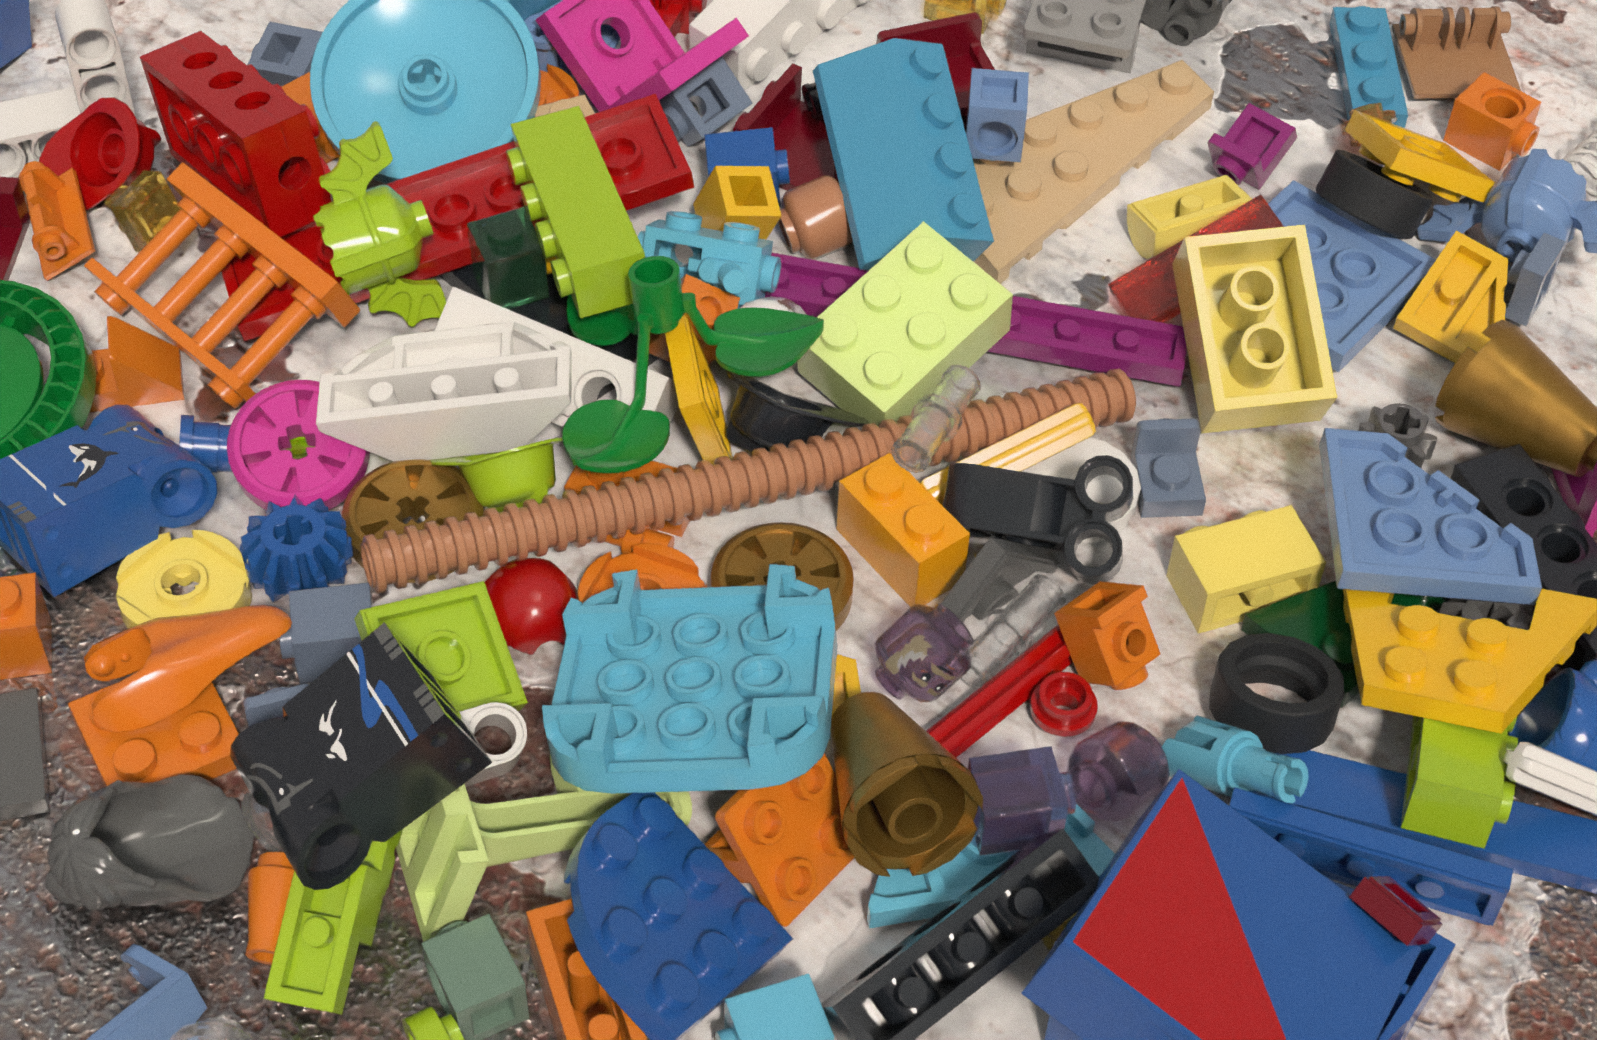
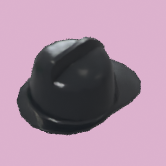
M730 371L727 372L729 378L739 384L731 411V418L726 429V437L730 442L750 452L760 447L770 452L772 445L778 443L784 444L788 448L789 443L796 439H801L806 444L810 436L820 435L822 437L833 422L852 426H863L869 423L868 420L854 413L785 394L749 376L738 375Z

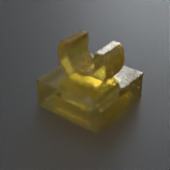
M144 170L129 186H120L104 202L108 208H111L119 222L118 227L120 231L126 234L135 252H140L180 210L176 206L178 202L161 171Z

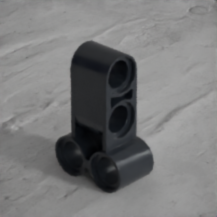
M1109 455L1095 456L1087 460L1079 468L1075 480L977 464L951 463L949 465L942 506L972 537L985 539L993 537L1035 547L1064 551L1070 572L1079 581L1092 585L1100 581L1107 582L1112 580L1120 571L1123 563L1122 539L1118 531L1109 522L1123 517L1130 509L1133 501V477L1128 466L1120 459ZM1100 475L1115 477L1122 484L1123 490L1121 495L1115 501L1108 504L1094 502L1086 493L1087 486L1093 478ZM1089 537H1099L1105 539L1111 545L1113 552L1110 559L1104 565L1088 567L1076 558L1078 545Z

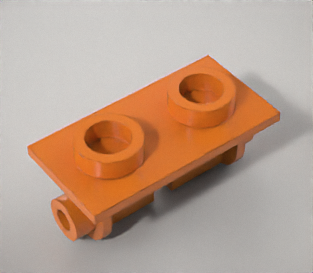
M32 161L24 165L18 178L22 190L26 193L25 198L34 233L32 236L33 248L38 252L43 277L48 281L94 253L95 248L76 171L71 168L58 176L43 163Z

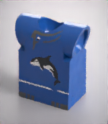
M114 405L104 409L93 419L87 430L76 425L0 459V546L28 573H36L38 582L53 597H56L158 539L160 527L178 528L188 526L203 518L215 502L218 494L217 481L210 469L184 448L166 438L161 429L139 411L129 405Z

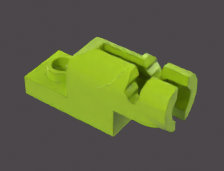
M403 829L386 842L372 841L368 855L359 868L344 882L330 889L313 890L305 887L294 871L263 999L342 1015L358 946L372 947L384 895L389 887L395 864L394 850L400 843Z

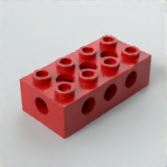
M202 31L140 56L170 153L180 163H185L279 237L314 222L313 215L320 211V206L332 202L330 193L320 186L319 177L331 171L324 159L319 156L315 138L320 135L319 126L308 106L305 104L299 105L286 95L280 85L271 84L258 73L252 64L246 65L233 55L228 46L219 45Z

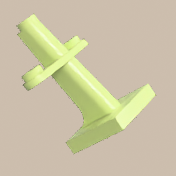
M551 755L550 766L557 794L481 804L470 801L465 784L460 786L403 828L400 843L396 846L423 942L433 938L444 927L464 920L486 867L574 849L576 844L602 814L632 793L610 794L592 792L564 781L554 768ZM655 792L663 801L671 806L675 814L688 826L692 816V802L689 792Z

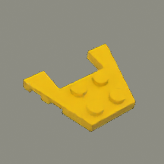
M1343 589V609L1346 623H1349L1352 635L1351 651L1361 705L1500 734L1541 690L1546 674L1554 665H1563L1573 654L1578 638L1583 633L1590 634L1597 627V599L1541 589L1529 630L1505 626L1503 623L1489 618L1472 620L1441 614L1421 605L1408 607L1391 604L1394 593Z

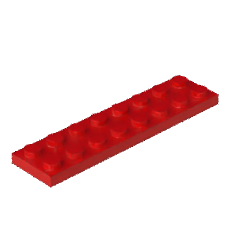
M656 93L584 117L626 211L695 187L691 169ZM514 141L385 184L390 186L410 204L422 200L434 232L433 235L423 238L420 262L417 269L402 275V278L425 280L496 256L495 231L483 234V229L511 222L512 226L500 229L503 253L538 240L535 223L541 222V220H529L520 186L526 184L515 185L506 157V150L515 148ZM314 221L280 237L341 285L340 282L343 278L336 277L330 260L333 258L334 252L332 248L327 247L324 243L320 230L323 227L317 226ZM248 252L241 259L235 256L221 271L229 297L255 270L252 263L256 258ZM286 282L280 289L273 286L237 326L244 341L261 336L294 301L291 294L295 289ZM366 288L349 296L355 303L369 299L370 292Z

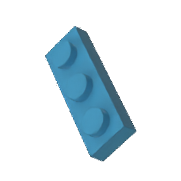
M1366 6L1355 8L1333 7L1329 25L1348 122L1354 110L1405 128L1408 111L1386 8H1370Z

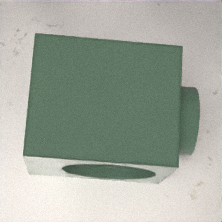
M490 914L470 922L459 921L441 929L433 938L421 943L427 979L445 1015L451 1014L454 1017L464 1040H483L529 1019L525 982Z

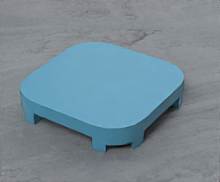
M769 564L767 585L641 590L636 569L612 573L614 587L591 596L584 603L574 598H571L562 614L567 636L552 705H542L543 724L552 764L564 781L585 791L610 794L749 790L782 785L807 773L823 757L830 739L838 649L833 605L829 588L820 591L815 586L797 580L795 566Z

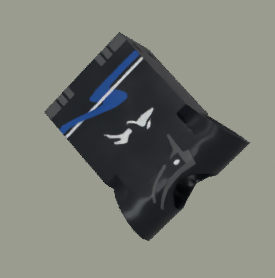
M385 622L283 706V717L267 719L251 725L238 734L230 749V757L251 795L258 804L269 809L274 835L303 886L313 890L330 889L344 882L362 864L368 855L372 841L386 842L492 763L434 674Z

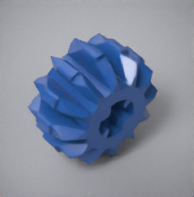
M295 494L290 505L280 507L269 501L266 516H249L248 533L241 536L240 552L244 563H246L247 577L254 589H264L272 603L289 594V591L328 587V584H345L346 566L352 563L351 557L354 551L351 537H348L345 531L346 521L341 517L340 511H328V507L325 506L321 498L305 506Z

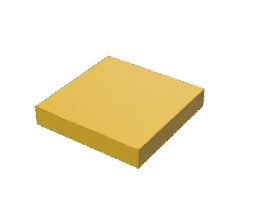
M685 313L679 320L678 326L672 331L665 333L679 409L702 460H708L712 465L716 458L720 456H727L730 460H733L730 441L726 437L727 426L719 387L687 313Z

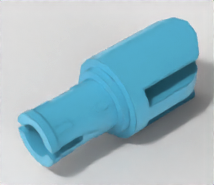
M1198 715L1195 716L1194 721L1187 723L1179 729L1174 739H1167L1158 751V765L1165 774L1173 777L1177 770L1180 769L1207 790L1230 798L1235 787L1245 791L1251 790L1263 793L1284 803H1294L1296 801L1295 796L1301 797L1304 794L1309 778L1305 762L1297 758L1266 751L1263 749L1259 737L1251 731Z

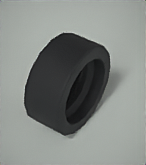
M1336 150L1316 186V193L1340 210L1379 230L1403 239H1412L1433 202L1431 195L1415 184L1412 186L1406 185L1386 176L1381 172L1382 166L1344 150Z
M1273 633L1246 635L1230 642L1219 655L1210 689L1209 709L1216 721L1251 731L1257 735L1263 745V749L1278 754L1307 752L1324 744L1334 730L1344 695V677L1334 660L1316 646L1295 637ZM1267 683L1282 686L1297 693L1307 702L1285 703L1274 701L1255 693L1245 684Z

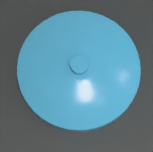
M349 0L330 20L316 45L310 70V90L314 110L321 127L339 155V142L341 139H354L362 135L371 126L372 122L377 121L380 123L393 159L373 179L388 184L514 141L511 124L535 117L540 99L541 72L532 35L520 14L507 0Z

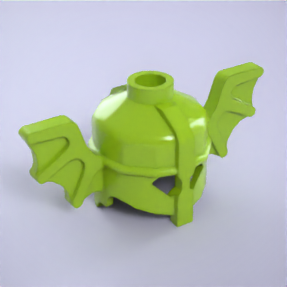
M374 121L362 135L354 139L340 140V156L337 165L331 172L319 177L320 186L332 195L333 201L320 206V211L313 215L316 225L323 227L320 230L325 245L332 248L334 252L330 263L335 276L343 278L340 283L346 293L350 295L367 288L370 292L368 308L371 313L384 310L392 311L402 316L409 326L414 327L423 319L440 318L446 304L444 293L437 280H411L401 277L417 269L420 262L423 238L433 235L434 232L422 200L410 204L390 186L384 184L367 189V185L373 177L387 167L393 159L379 122Z

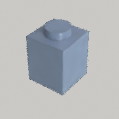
M369 583L289 591L292 625L285 634L279 637L282 659H295L300 684L313 682L362 641L354 618L359 610L373 607Z

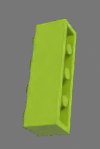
M580 106L512 123L511 129L515 148L506 150L509 169L515 185L526 184L520 186L529 220H541V222L535 223V228L544 258L556 257V260L550 261L560 297L571 295L580 318L632 304L628 272L635 262L645 258V253Z

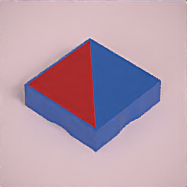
M1178 769L1135 823L1100 875L1097 889L1065 927L1021 994L1082 1040H1377L1422 948L1418 945L1406 946L1349 898L1350 895L1182 770Z

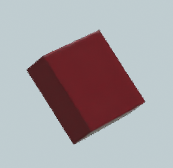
M1390 876L1364 877L1349 896V898L1406 946L1428 944L1443 925L1440 922L1441 918Z

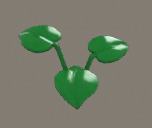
M650 256L640 259L630 267L628 272L632 304L580 318L571 295H568V324L570 330L578 339L594 345H613L625 339L631 332L634 335H638L635 391L631 405L629 406L618 400H598L581 406L571 414L564 425L562 432L564 449L573 466L577 465L583 470L598 473H619L639 468L655 459L663 451L670 436L669 419L663 413L642 410L646 402L650 333L662 334L672 331L678 326L679 320L684 313H687L703 341L707 345L717 346L716 360L722 368L738 375L752 377L773 375L795 364L822 334L824 319L769 308H739L719 315L714 322V330H712L696 307L695 294L682 293L679 265L673 259L664 256Z

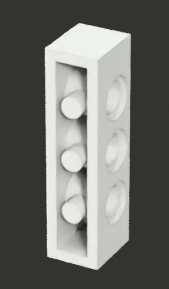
M452 287L435 331L516 322L542 333L554 342L560 341L570 345L572 351L571 404L551 421L552 423L564 427L567 419L574 411L583 405L597 401L600 390L610 383H613L616 388V400L624 402L629 406L631 405L635 391L636 363L461 289ZM648 369L646 402L642 410L663 413L669 419L670 425L678 407L674 379Z

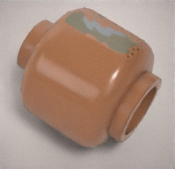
M824 175L789 189L784 193L782 208L780 209L782 216L778 221V225L792 254L800 251L807 259L817 260L853 245L843 194L839 182L834 177Z

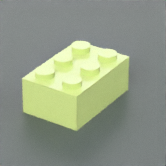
M923 221L817 317L824 319V330L808 351L797 361L798 372L839 408L868 420L869 423H875L878 427L882 420L893 419L897 423L899 417L904 415H911L915 419L918 412L924 411L1010 331L1013 294Z

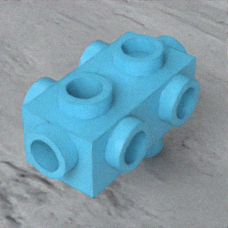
M669 211L666 214V220L658 219L646 225V230L641 231L638 235L645 258L664 256L673 259L679 265L681 278L688 274L739 297L740 301L737 309L746 302L765 298L766 292L774 293L777 288L781 272V258L771 256L773 241L760 239L759 227L745 223L726 222L724 223L723 231L701 227L702 217L699 215ZM677 244L686 245L693 251L694 256L689 258L688 264L682 263L677 259L675 254Z

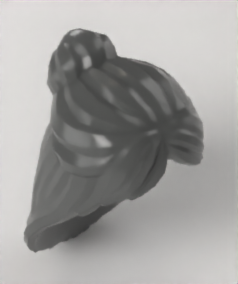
M181 774L150 783L122 782L117 780L109 786L73 802L61 819L56 822L51 832V843L47 851L50 870L45 878V887L57 900L65 904L86 907L88 910L101 911L107 906L114 908L118 905L146 906L183 900L201 902L219 900L229 896L241 885L246 870L250 867V857L255 840L254 827L249 822L245 811L240 808L236 798L227 797L219 786L200 776Z

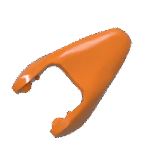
M243 606L221 611L159 617L101 640L92 645L84 656L86 672L98 681H110L129 674L132 675L105 689L95 698L92 703L93 720L101 728L118 733L151 726L188 706L214 679L229 667L234 666L237 661L249 656L255 650L285 634L291 628V618L286 612L276 606Z

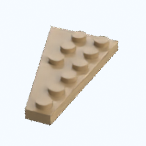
M1180 60L1027 119L1021 162L973 159L994 242L974 261L975 264L1001 284L1009 277L1010 268L1022 258L1030 260L1042 250L1043 241L1057 229L1066 230L1115 189L1120 183V177L1131 167L1139 169L1150 159L1151 151L1164 140H1173L1211 108L1214 91L1183 60Z

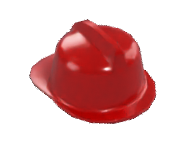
M115 97L100 98L51 137L43 149L39 162L43 163L58 176L71 168L76 171L85 211H87L112 193L132 189L144 182L151 171L154 161V148L160 143L161 137L156 130L146 127L142 121L137 119L126 103Z

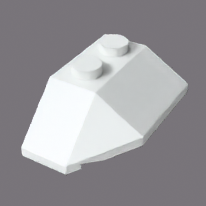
M516 322L391 336L356 355L341 369L333 367L320 374L316 425L319 432L393 462L412 459L434 460L496 453L524 446L571 404L572 351L570 345L560 341L554 342L542 333Z

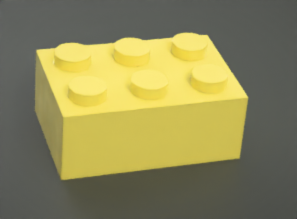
M1305 225L1185 237L1172 265L1201 433L1321 421L1337 399V393Z

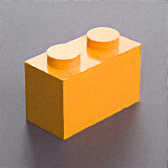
M891 453L839 481L836 530L914 611L954 587L966 570L970 533Z

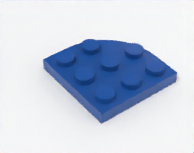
M655 792L632 793L607 810L584 834L569 857L565 869L564 882L570 883L574 912L567 921L577 949L599 984L650 1040H679L723 1003L724 999L730 997L778 956L793 940L791 935L775 920L772 913L755 899L725 867L722 860L702 843L675 814L671 806L663 801Z

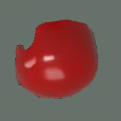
M527 558L523 561H516L514 559L496 569L484 583L507 646L533 655L540 645L549 641H556L565 645L567 635L562 614L571 598L578 600V592L571 579L553 562L541 558Z

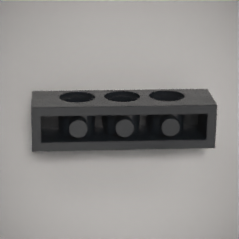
M1520 444L1455 464L1450 479L1479 499L1477 510L1502 528H1505L1510 523L1514 524L1533 539L1542 589L1597 599V543L1585 529L1580 516L1575 511L1570 510L1550 484L1546 472L1533 462ZM1597 627L1590 634L1583 633L1578 638L1573 654L1563 665L1559 664L1562 670L1573 668L1580 671L1585 662L1597 659Z
M1062 828L1038 835L822 1002L821 1005L834 1037L837 1040H915L1079 911L1097 889L1099 877L1065 830Z

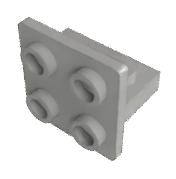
M1033 0L1023 27V37L1027 39L1026 53L1131 73L1135 60L1141 18L1147 0Z

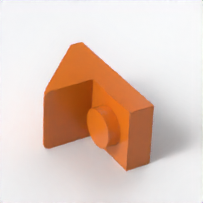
M107 316L108 349L92 351L97 376L95 398L89 413L103 411L114 405L135 407L184 400L182 363L179 348L116 317Z

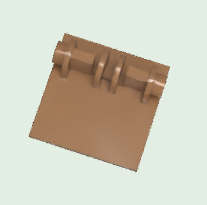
M1492 6L1490 8H1473L1471 16L1468 7H1460L1456 17L1451 7H1444L1443 10L1412 8L1410 14H1402L1399 24H1392V31L1414 99L1457 98L1484 72L1521 91L1501 33H1509L1510 13L1508 11L1501 12L1499 6Z

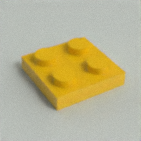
M1354 110L1345 128L1346 132L1362 144L1358 152L1368 159L1382 164L1381 172L1400 183L1412 186L1417 178L1430 183L1428 189L1433 193L1457 203L1462 195L1484 203L1487 194L1495 183L1446 143Z

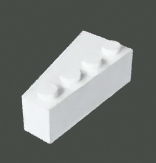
M713 0L689 24V49L737 17L749 37L726 52L722 57L743 89L746 90L757 81L765 79L774 68L792 55L800 53L809 42L825 30L836 26L844 16L869 0Z

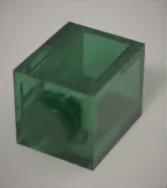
M524 207L467 223L473 274L487 301L510 309L549 297L546 261L539 244L537 232L529 220Z

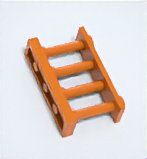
M182 162L167 178V181L182 197L176 204L180 210L117 276L113 275L92 257L84 267L101 283L94 292L108 306L121 316L128 308L131 309L169 342L177 346L180 351L213 377L207 386L229 406L236 409L242 402L246 403L256 394L249 385L312 317L319 320L326 313L345 328L361 310L334 278ZM211 223L218 229L214 233L217 240L154 307L135 293L197 227L204 229ZM248 252L256 258L252 263V266L255 268L252 274L192 338L173 324L177 317L235 256L241 259ZM285 282L295 289L291 294L294 301L231 369H228L211 355L214 349L273 286L280 289Z

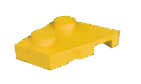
M1455 231L1397 316L1393 329L1456 363L1467 347L1479 352L1491 340L1482 332L1488 326L1500 320H1505L1506 304L1504 302V290L1507 285L1508 258Z

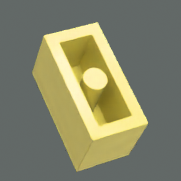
M1289 505L1267 512L1263 510L1254 511L1243 518L1210 527L1197 526L1183 534L1176 535L1166 576L1199 634L1243 622L1247 613L1319 587L1326 561L1293 506Z

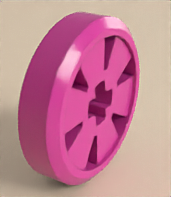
M289 380L271 385L252 396L241 407L231 424L227 438V455L231 470L244 494L265 510H267L269 501L280 507L290 505L295 494L305 506L321 498L325 506L330 510L346 499L353 486L366 473L370 458L369 451L319 432L316 425L320 382ZM304 437L308 446H315L306 448L308 454L306 457L294 459L290 450H283L292 448L290 440Z

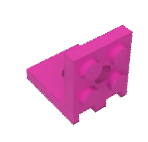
M563 0L535 20L599 112L655 93L658 100H660L749 37L736 17L684 52L649 0ZM602 24L609 25L618 32L621 39L620 49H614L604 42L601 36Z

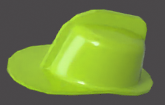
M563 438L544 440L502 452L430 461L432 465H458L478 502L486 508L494 507L498 512H503L504 505L508 503H515L518 508L523 507L524 500L532 498L537 503H542L543 497L548 495V491L555 486L556 475L553 446L562 442Z

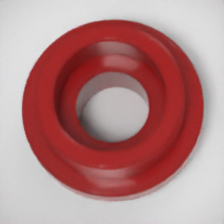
M1057 672L1046 677L1034 689L1030 702V712L1035 723L1044 731L1062 737L1079 735L1088 730L1095 721L1098 709L1097 698L1089 683L1081 676L1071 672ZM1056 706H1065L1071 710H1062Z

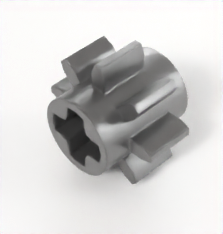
M1401 403L1390 404L1383 409L1376 406L1372 407L1368 422L1360 423L1358 431L1388 433L1408 448L1405 457L1420 468H1422L1424 460L1431 459L1437 442L1436 436L1425 433L1429 417L1427 415L1423 416L1416 408Z

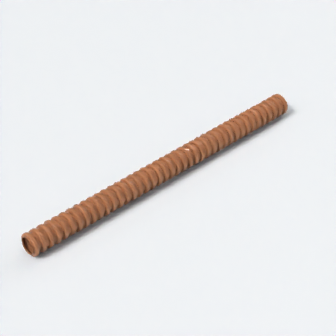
M1111 369L1106 374L1103 372L1093 373L1089 378L1086 376L1075 377L1072 382L1069 380L1058 381L1055 386L1044 384L1037 390L1035 388H1026L1020 394L1018 392H1008L1003 398L999 395L988 397L985 402L982 399L972 400L968 406L964 403L954 404L950 410L947 407L936 408L932 414L929 411L918 412L915 419L911 415H904L899 417L897 423L893 419H886L881 421L879 427L875 423L864 424L861 431L857 427H850L845 429L843 436L838 431H832L827 433L825 440L820 435H814L808 438L806 444L803 440L796 439L789 443L788 448L784 444L778 443L772 445L770 452L760 447L754 449L751 456L746 452L735 453L733 460H730L727 456H720L716 458L713 465L708 460H702L697 462L695 469L689 464L679 465L677 473H673L668 468L661 469L658 477H654L652 473H643L637 482L632 477H625L621 479L619 486H616L612 481L603 482L600 490H596L594 486L589 485L583 487L579 495L574 490H567L563 492L561 499H557L554 494H549L543 497L542 503H537L532 498L524 500L523 507L520 508L515 503H508L504 505L503 512H498L496 508L490 507L486 508L483 516L480 517L475 512L465 513L464 520L458 521L454 516L446 517L444 525L440 526L435 521H427L424 523V529L417 530L414 525L405 526L403 534L399 535L394 530L384 531L382 539H376L373 534H369L363 537V543H361L363 566L370 587L380 594L386 592L387 585L394 584L397 589L406 588L408 580L414 579L417 584L426 583L428 575L434 574L437 579L441 580L447 578L448 571L454 570L456 574L462 575L466 574L468 566L472 565L477 570L487 569L488 562L494 561L498 566L506 565L508 557L514 556L516 561H523L527 559L529 552H533L535 556L541 557L545 556L548 548L551 547L556 552L566 551L568 543H572L574 547L580 548L584 547L587 539L590 538L594 543L605 542L608 534H611L615 539L623 538L626 530L629 529L633 534L637 535L643 533L647 525L652 530H658L663 528L665 521H668L670 525L676 526L682 524L684 517H687L690 521L700 520L704 512L709 517H715L720 515L722 508L730 513L737 512L741 504L746 508L757 507L760 499L765 504H771L776 502L778 495L782 499L789 500L795 497L797 491L805 496L811 495L815 487L819 491L831 490L834 483L839 487L840 480L888 453H891L905 468L907 467L913 471L921 469L924 463L927 466H937L942 459L945 462L957 461L960 455L963 458L968 457L1074 403H1082L1093 419L1095 429L1099 425L1111 426L1116 421L1121 423L1128 422L1133 418L1135 412V390L1131 380L1121 369Z

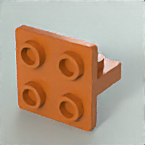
M825 753L807 773L782 785L738 790L716 812L715 820L720 830L704 844L722 860L725 867L739 882L752 885L762 905L784 927L789 926L855 858L843 837L836 774Z

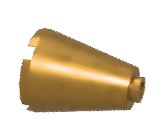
M1500 320L1488 326L1482 334L1491 340L1479 352L1467 347L1447 375L1435 407L1445 413L1444 415L1436 416V422L1450 431L1499 449L1520 444L1533 461L1576 477H1581L1590 470L1593 472L1597 462V407L1518 326L1506 320Z
M864 692L845 700L832 716L831 737L843 837L857 863L876 875L890 877L887 869L909 868L912 876L929 873L952 861L972 841L977 831L974 819L978 806L983 810V796L974 776L969 769L887 696L877 692Z

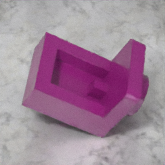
M1248 103L1226 135L1222 137L1214 133L1207 144L1213 168L1220 176L1228 175L1237 185H1240L1243 181L1260 190L1298 137L1295 127Z

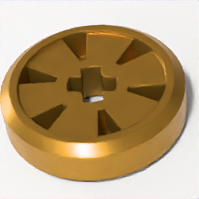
M412 459L387 463L362 477L353 486L345 499L342 518L346 521L345 531L352 540L354 551L352 557L364 568L361 556V543H363L365 535L373 534L376 539H382L384 531L394 530L397 535L403 534L404 527L414 525L417 530L424 529V523L427 521H435L440 526L444 525L446 517L454 516L458 521L464 520L465 513L475 512L480 517L483 516L484 506L476 499L460 469L452 465H432L430 460ZM409 516L413 518L407 524L403 523V519ZM421 516H424L425 520L418 524L415 522ZM434 574L428 575L427 581L435 580L437 578ZM414 579L408 580V583H416Z
M785 522L754 526L731 538L717 554L711 570V587L767 585L769 564L795 566L797 580L815 586L820 591L829 588L836 631L844 623L850 612L854 582L851 563L844 550L833 539L816 529L801 524Z

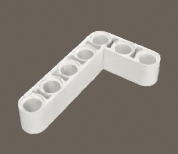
M61 0L55 10V18L72 87L0 102V177L17 178L25 164L32 161L39 162L43 149L51 137L100 98L115 97L126 103L135 115L119 42L104 0Z

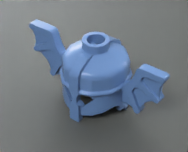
M1532 149L1529 155L1520 158L1516 157L1510 161L1495 188L1487 194L1484 203L1465 196L1458 203L1445 206L1436 204L1433 206V216L1425 224L1419 225L1417 232L1421 240L1449 242L1455 231L1463 234L1475 224L1481 223V231L1489 247L1508 258L1509 262L1514 263L1521 250L1529 253L1532 252L1543 233L1566 241V247L1567 243L1574 238L1575 230L1578 229L1583 235L1585 251L1597 253V201H1586L1587 182L1583 175H1578L1573 170L1572 164L1564 159L1556 160L1551 158L1547 153V149Z

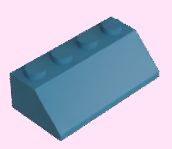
M893 38L818 64L813 70V75L840 189L843 194L859 270H870L923 221L974 262L994 242L943 44Z

